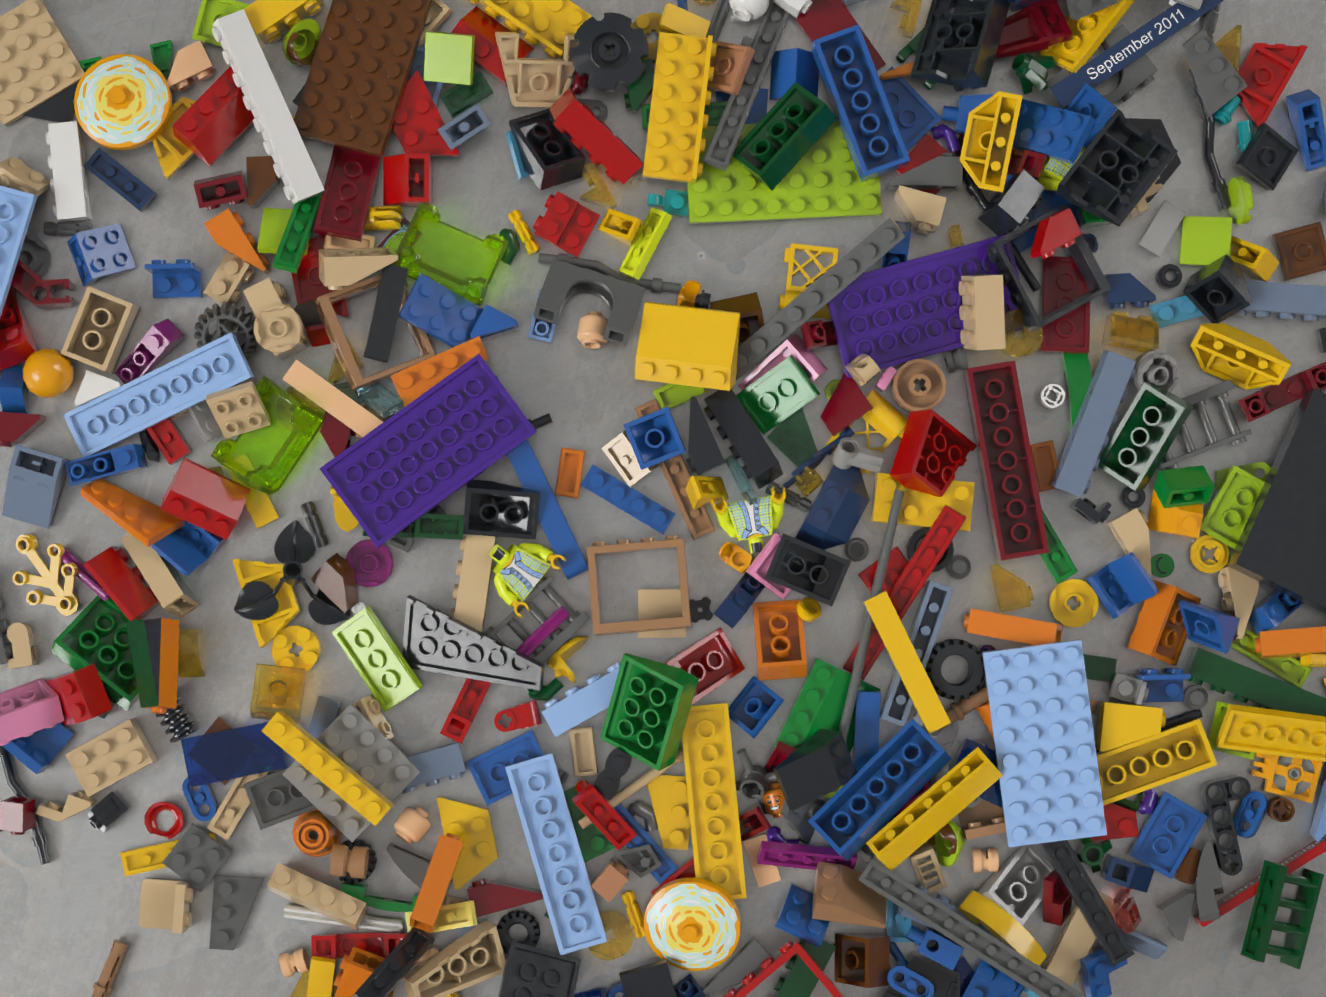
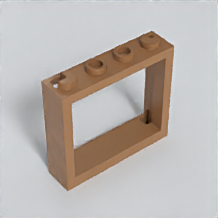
M381 274L344 287L342 290L322 295L314 302L352 392L391 377L390 375L435 356L432 340H428L424 331L406 321L420 357L365 378L362 377L331 304L379 287ZM407 280L405 283L400 309H402L409 295L406 288L408 286Z
M679 535L665 536V540L655 541V537L641 538L639 543H631L630 539L617 540L616 545H607V542L604 541L592 543L593 547H587L593 634L595 636L692 628L685 540L679 539ZM677 548L683 617L601 624L596 555Z

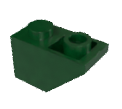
M652 58L641 60L646 65V69L640 79L628 87V94H624L626 109L631 108L632 115L638 113L642 104L646 102L653 91L655 71Z

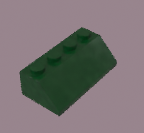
M795 82L735 148L732 156L758 181L773 191L837 120V117L826 103Z
M1144 382L1100 456L1098 467L1134 491L1145 489L1194 407L1175 394Z

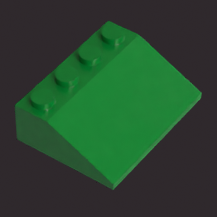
M97 595L54 640L51 652L74 670L95 664L107 696L124 710L128 711L139 699L127 632V622H130V620L111 597L105 601Z
M628 653L623 654L600 739L658 771L673 764L699 678L678 667Z
M815 658L773 743L774 746L780 741L797 749L819 729L839 731L851 674ZM860 680L858 690L881 691V689ZM855 705L846 739L849 753L854 746Z

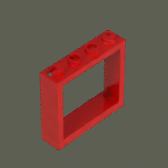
M797 939L793 942L789 940L779 948V954L774 958L772 956L767 957L760 964L762 967L755 974L753 972L747 974L741 980L743 984L736 990L731 988L723 996L745 997L797 953L833 997H845Z

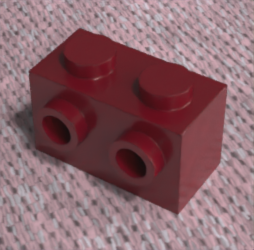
M242 170L194 181L199 209L206 207V210L219 208L220 204L227 202L230 205L244 202V199L247 198V188Z

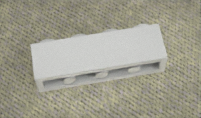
M78 121L48 124L49 131H46L45 136L47 145L51 149V155H48V165L53 170V179H50V187L52 193H55V203L52 204L54 217H57V220L61 222L92 220L87 168L84 167L86 155L83 129Z

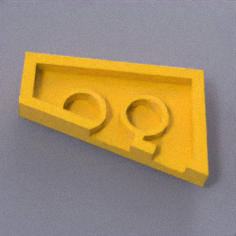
M661 774L649 782L647 786L663 847L667 849L688 850L690 815L686 776Z

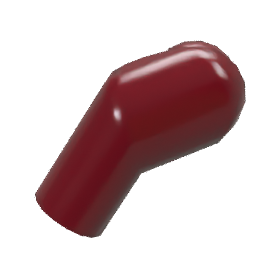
M574 69L575 78L574 83L571 85V90L576 95H580L587 90L589 77H579Z

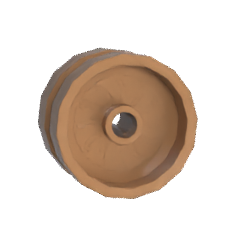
M914 359L907 361L897 369V372L891 379L890 391L897 406L910 413L933 409L937 406L945 395L947 383L943 371L937 364L926 359ZM915 383H920L922 389L918 392L914 389Z

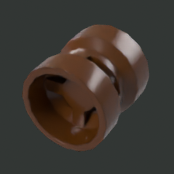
M1280 796L1269 798L1267 816L1279 822H1288L1294 817L1295 807L1290 800Z

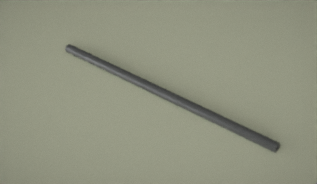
M895 489L870 598L881 593L905 491ZM866 611L839 727V732L842 733L845 743L874 625L868 611Z

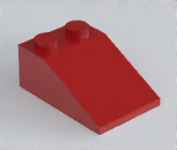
M721 627L662 662L678 667L699 678L692 704L745 669Z
M95 664L45 681L59 696L64 717L63 725L77 724L113 709Z

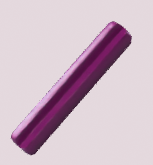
M64 547L61 564L75 563L78 567L76 577L105 601L108 600L110 596L85 568L84 563Z
M559 607L516 650L529 656L569 617V612L564 607Z

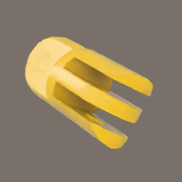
M402 206L370 207L364 231L401 229Z

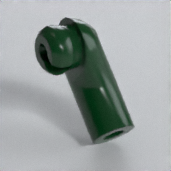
M504 228L500 231L499 238L503 241L506 249L500 261L511 265L520 248L516 233L512 229Z
M555 678L547 686L543 685L540 691L527 689V693L534 700L548 701L564 685Z

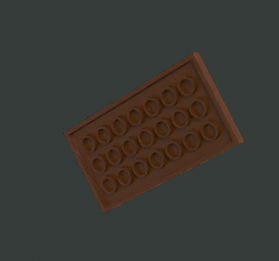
M433 0L332 1L294 118L301 137L383 157Z

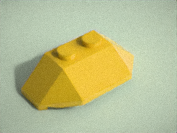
M998 91L969 112L960 162L980 189L1003 193L1022 95Z
M1225 323L1201 324L1191 342V348L1202 371L1225 381L1231 380L1232 384L1246 390L1272 384L1279 385L1291 366V362L1269 342Z

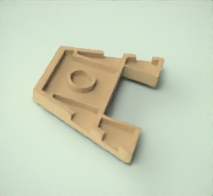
M495 32L511 103L514 107H551L568 90L572 81L571 76L574 72L571 48L577 47L579 44L574 39L575 34H565L563 59L517 58L519 34L517 32Z

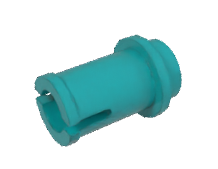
M1234 96L1214 113L1215 122L1223 126L1232 121L1231 116L1241 103V99L1238 96Z
M1249 120L1236 124L1240 142L1238 148L1241 149V152L1245 150L1253 137V123Z

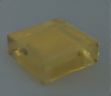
M960 224L952 225L948 229L951 248L964 245Z

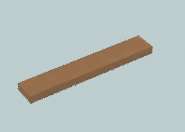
M653 399L634 409L638 418H641L661 408L657 399ZM682 455L660 463L659 465L693 540L715 531L705 505L696 510L692 508L686 492V486L691 474Z

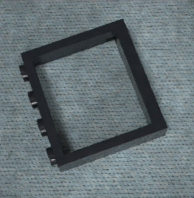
M1066 203L985 246L987 256L995 264L999 272L998 275H1003V284L1007 286L1010 292L1012 303L1018 307L1022 314V322L1031 332L1111 289L1083 235L1074 238L1076 243L1067 248L1090 292L1040 319L1007 258L1002 245L1038 227L1041 220L1058 211L1067 209Z

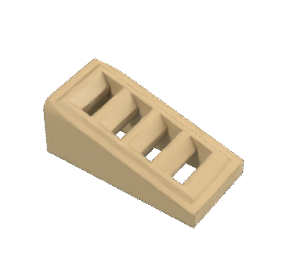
M930 842L920 846L909 858L920 885L929 889L928 894L947 887ZM930 856L931 859L918 864V860ZM930 864H933V867H931V868H928V869L923 870V871L920 870L921 868H923V867H925V866H928V865H930ZM936 871L937 873L926 879L923 878V876ZM936 879H939L940 881L939 883L934 884L930 887L926 886L927 883L932 882Z

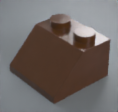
M757 292L710 302V308L713 310L740 313L738 347L764 325L762 308Z
M835 933V982L864 988L889 986L887 974L890 970V936L874 933Z

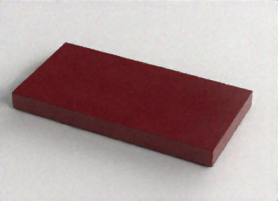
M810 0L813 3L805 14L801 12L797 18L792 15L811 44L813 40L858 25L841 0ZM861 29L875 69L878 71L886 63Z
M334 145L324 185L325 190L322 193L313 229L314 233L362 242L382 157Z
M1050 256L1042 259L1040 319L1090 292L1072 257ZM1090 301L1040 328V352L1089 353Z

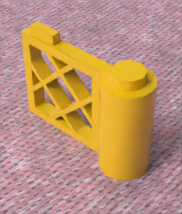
M791 243L790 248L785 247L784 263H788L785 295L780 294L779 309L786 307L806 290L807 286L813 284L816 279L837 263L838 248ZM795 250L805 251L810 259L800 266L794 259ZM823 253L832 254V263L824 269L816 258ZM813 261L821 272L811 279L803 268ZM793 264L797 267V269L794 270V271H793ZM800 271L808 282L803 286H792V277ZM826 304L812 317L831 319L828 305Z
M873 389L866 397L873 409L862 416L866 421V431H856L854 433L867 434V449L883 452L897 435L902 438L908 418ZM869 424L876 430L869 431ZM840 433L836 436H832L828 440L826 445H829L831 442L837 439L838 436H840ZM869 433H880L887 440L881 447L870 448ZM860 468L862 475L865 472L867 474H870L872 472L870 470Z

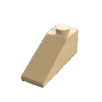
M1133 508L1107 523L1125 555L1130 552L1134 553L1152 579L1149 528L1146 525L1149 521L1142 510L1138 511L1137 508Z

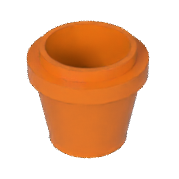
M318 809L300 815L294 823V842L298 849L308 856L322 857L332 852L333 844H339L341 841L342 832ZM312 830L318 833L317 839H312L310 837V832Z

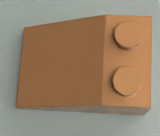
M818 862L814 878L812 919L885 928L887 898L859 881L858 879L862 873L841 864Z

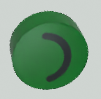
M1161 553L1151 558V572L1154 576L1164 578L1171 575L1174 571V561L1169 555Z

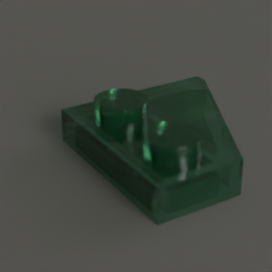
M802 408L783 420L767 436V439L797 468L813 458L812 455L817 452Z

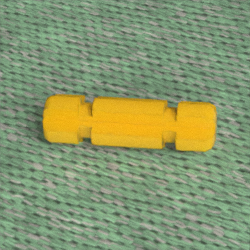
M518 209L510 212L508 218L515 225L514 228L522 243L526 245L525 248L528 254L537 253L540 247L537 241L533 240L534 236L526 221L522 220L521 212Z
M626 891L622 893L621 897L623 903L626 904L625 908L631 925L634 926L633 931L636 938L644 937V919L638 902H635L634 891Z

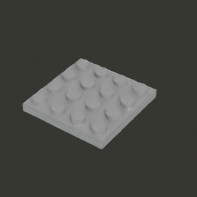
M352 703L317 738L320 743L391 802L421 772ZM295 760L282 774L351 842H354L371 824V822L298 761Z

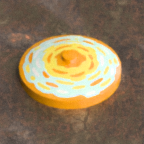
M116 54L97 61L83 74L75 91L74 109L80 126L95 142L114 150H131L151 142L164 129L171 114L172 94L166 78L153 63L132 54Z
M699 878L676 879L660 887L651 897L644 915V932L652 950L662 960L666 959L668 964L688 971L708 970L722 964L734 952L741 934V917L734 900L718 885Z

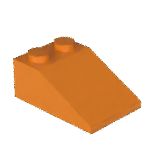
M801 599L753 603L758 681L807 677L803 619L797 613V604Z

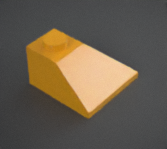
M1153 488L1147 517L1149 522L1146 523L1149 530L1192 539L1199 538L1203 518V503L1164 508Z

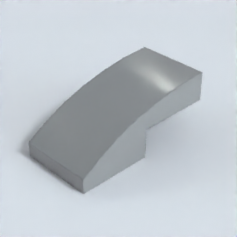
M1164 200L1152 219L1150 226L1139 241V245L1160 256L1186 212Z

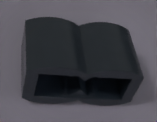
M616 747L609 753L605 768L598 774L594 783V787L608 800L616 794L621 777L627 773L632 761L631 755Z

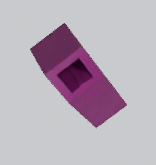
M169 319L154 324L114 373L124 384H127L151 372L172 352L185 335Z

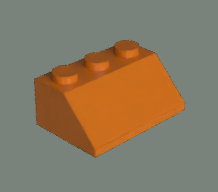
M1153 580L1158 588V593L1145 600L1138 614V621L1130 636L1127 648L1176 666L1187 639L1178 603L1181 600L1200 603L1201 599L1178 587Z

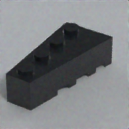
M732 388L730 391L717 390L704 399L707 406L703 408L711 421L715 419L719 426L716 428L723 440L728 439L731 444L729 450L736 460L740 459L744 466L741 468L748 480L752 478L757 488L761 489L769 484V482L783 475L779 461Z

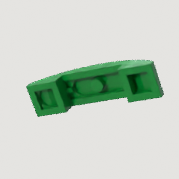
M1062 353L1071 418L1069 420L1070 432L1092 380L1088 354Z
M343 881L340 887L346 894L366 902L369 907L392 912L413 911L419 895L416 892L413 895V901L369 895L367 894L368 884H346V881Z

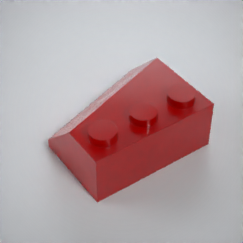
M932 409L910 412L890 476L906 488L942 497L954 480L955 472L959 466H963L967 461L965 458L967 454L973 451L977 445Z

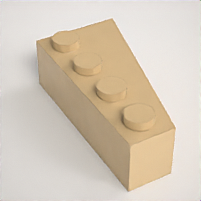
M484 920L405 975L403 979L408 997H445L502 974L506 960L496 925Z

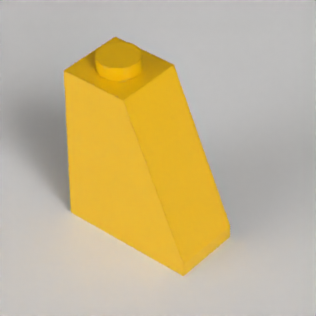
M1100 701L1096 750L1105 752L1161 733V727H1164L1166 722V714L1163 713V708Z

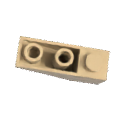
M1226 567L1219 571L1218 584L1223 592V611L1240 618L1233 641L1243 639L1259 590V583L1257 580L1241 572Z

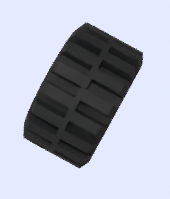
M947 639L937 643L932 648L925 671L939 696L951 700L968 699L972 694L975 695L979 692L978 689L984 685L985 670L982 652L975 645L965 640ZM951 655L963 657L969 667L967 677L958 684L947 682L941 673L944 660Z

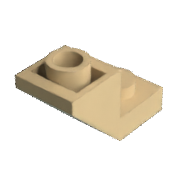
M78 790L77 793L74 792L68 795L64 809L61 808L62 804L48 801V803H42L38 806L36 814L60 822L96 805L97 800L92 799L91 796L88 797L85 791Z

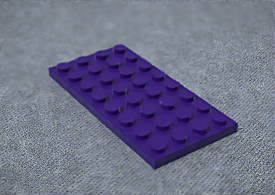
M1009 233L864 272L828 302L827 305L846 378H851L852 376L845 366L861 353L870 356L880 369L964 346L960 339L961 330H964L963 320L960 319L959 314L960 306L963 305L962 296H960L958 289L959 281H962V276L998 274L999 272L995 264L987 256L985 246ZM1010 241L1002 245V248L1019 278ZM1003 284L1005 334L1027 329L1022 322V314L1018 307L1012 303L1010 292L1007 286Z
M478 354L322 466L320 470L375 546L379 548L534 436L537 431L480 354Z

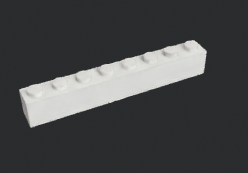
M244 9L217 19L213 23V36L217 42L221 43L224 49L222 51L223 58L233 69V80L238 88L241 87L243 91V102L246 108L252 111L255 118L253 119V124L257 132H261L265 140L263 146L266 153L271 155L275 162L273 168L279 178L281 177L285 186L283 189L287 199L292 200L294 205L322 193L325 189Z

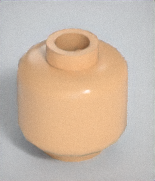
M591 311L588 315L580 318L577 338L584 347L599 349L601 345L607 343V340H604L603 337L608 319L597 311Z
M416 807L415 810L405 808L394 823L395 834L408 844L419 842L430 828V823L426 819L428 814L419 807Z

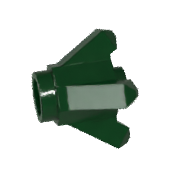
M1020 53L1014 59L1012 69L1019 76L1024 94L1033 92L1032 86L1034 85L1040 91L1048 88V82L1046 81L1048 77L1047 71L1055 66L1056 60L1053 56H1032L1025 53Z
M1090 837L1079 838L1081 843L1075 852L1080 862L1088 864L1092 873L1100 871V863L1105 853L1113 848L1111 841L1104 840L1096 843L1091 841Z

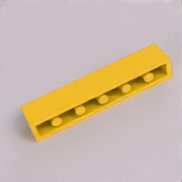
M278 711L262 729L266 736L374 826L378 825L395 805L285 712Z
M977 747L866 842L876 857L892 871L1003 775L980 748Z

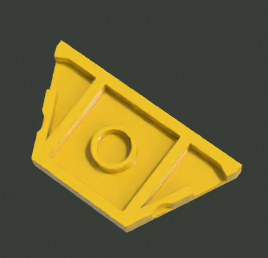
M183 96L172 106L169 120L164 129L152 140L162 171L167 180L195 155L173 135L172 125L195 103L194 100Z
M241 559L232 560L241 590L252 581H262L269 585L272 592L278 585L280 578L283 577V564H269ZM284 583L279 592L274 596L279 603V608L273 616L265 620H251L260 648H264L300 612L293 585Z
M437 797L444 836L447 833L454 834L460 837V841L464 842L453 874L454 887L457 890L499 857L490 811L486 808L453 801L445 797Z

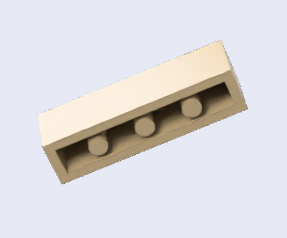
M466 534V537L463 536V540L460 543V551H464L463 560H458L456 575H460L459 585H454L453 599H457L455 609L451 608L450 616L483 632L494 562L489 553L496 545L497 537Z
M280 863L277 864L267 884L271 892L357 931L368 910L366 902Z
M1099 892L1110 913L1113 914L1115 909L1113 903L1115 900ZM1074 904L1042 967L1069 986H1072L1073 983L1076 984L1082 974L1080 959L1093 952L1091 947L1096 939L1076 904Z

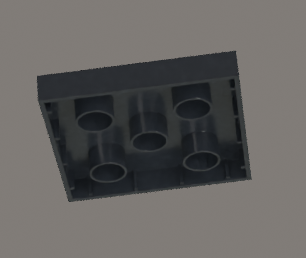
M1314 388L1304 393L1227 566L1326 614V394Z

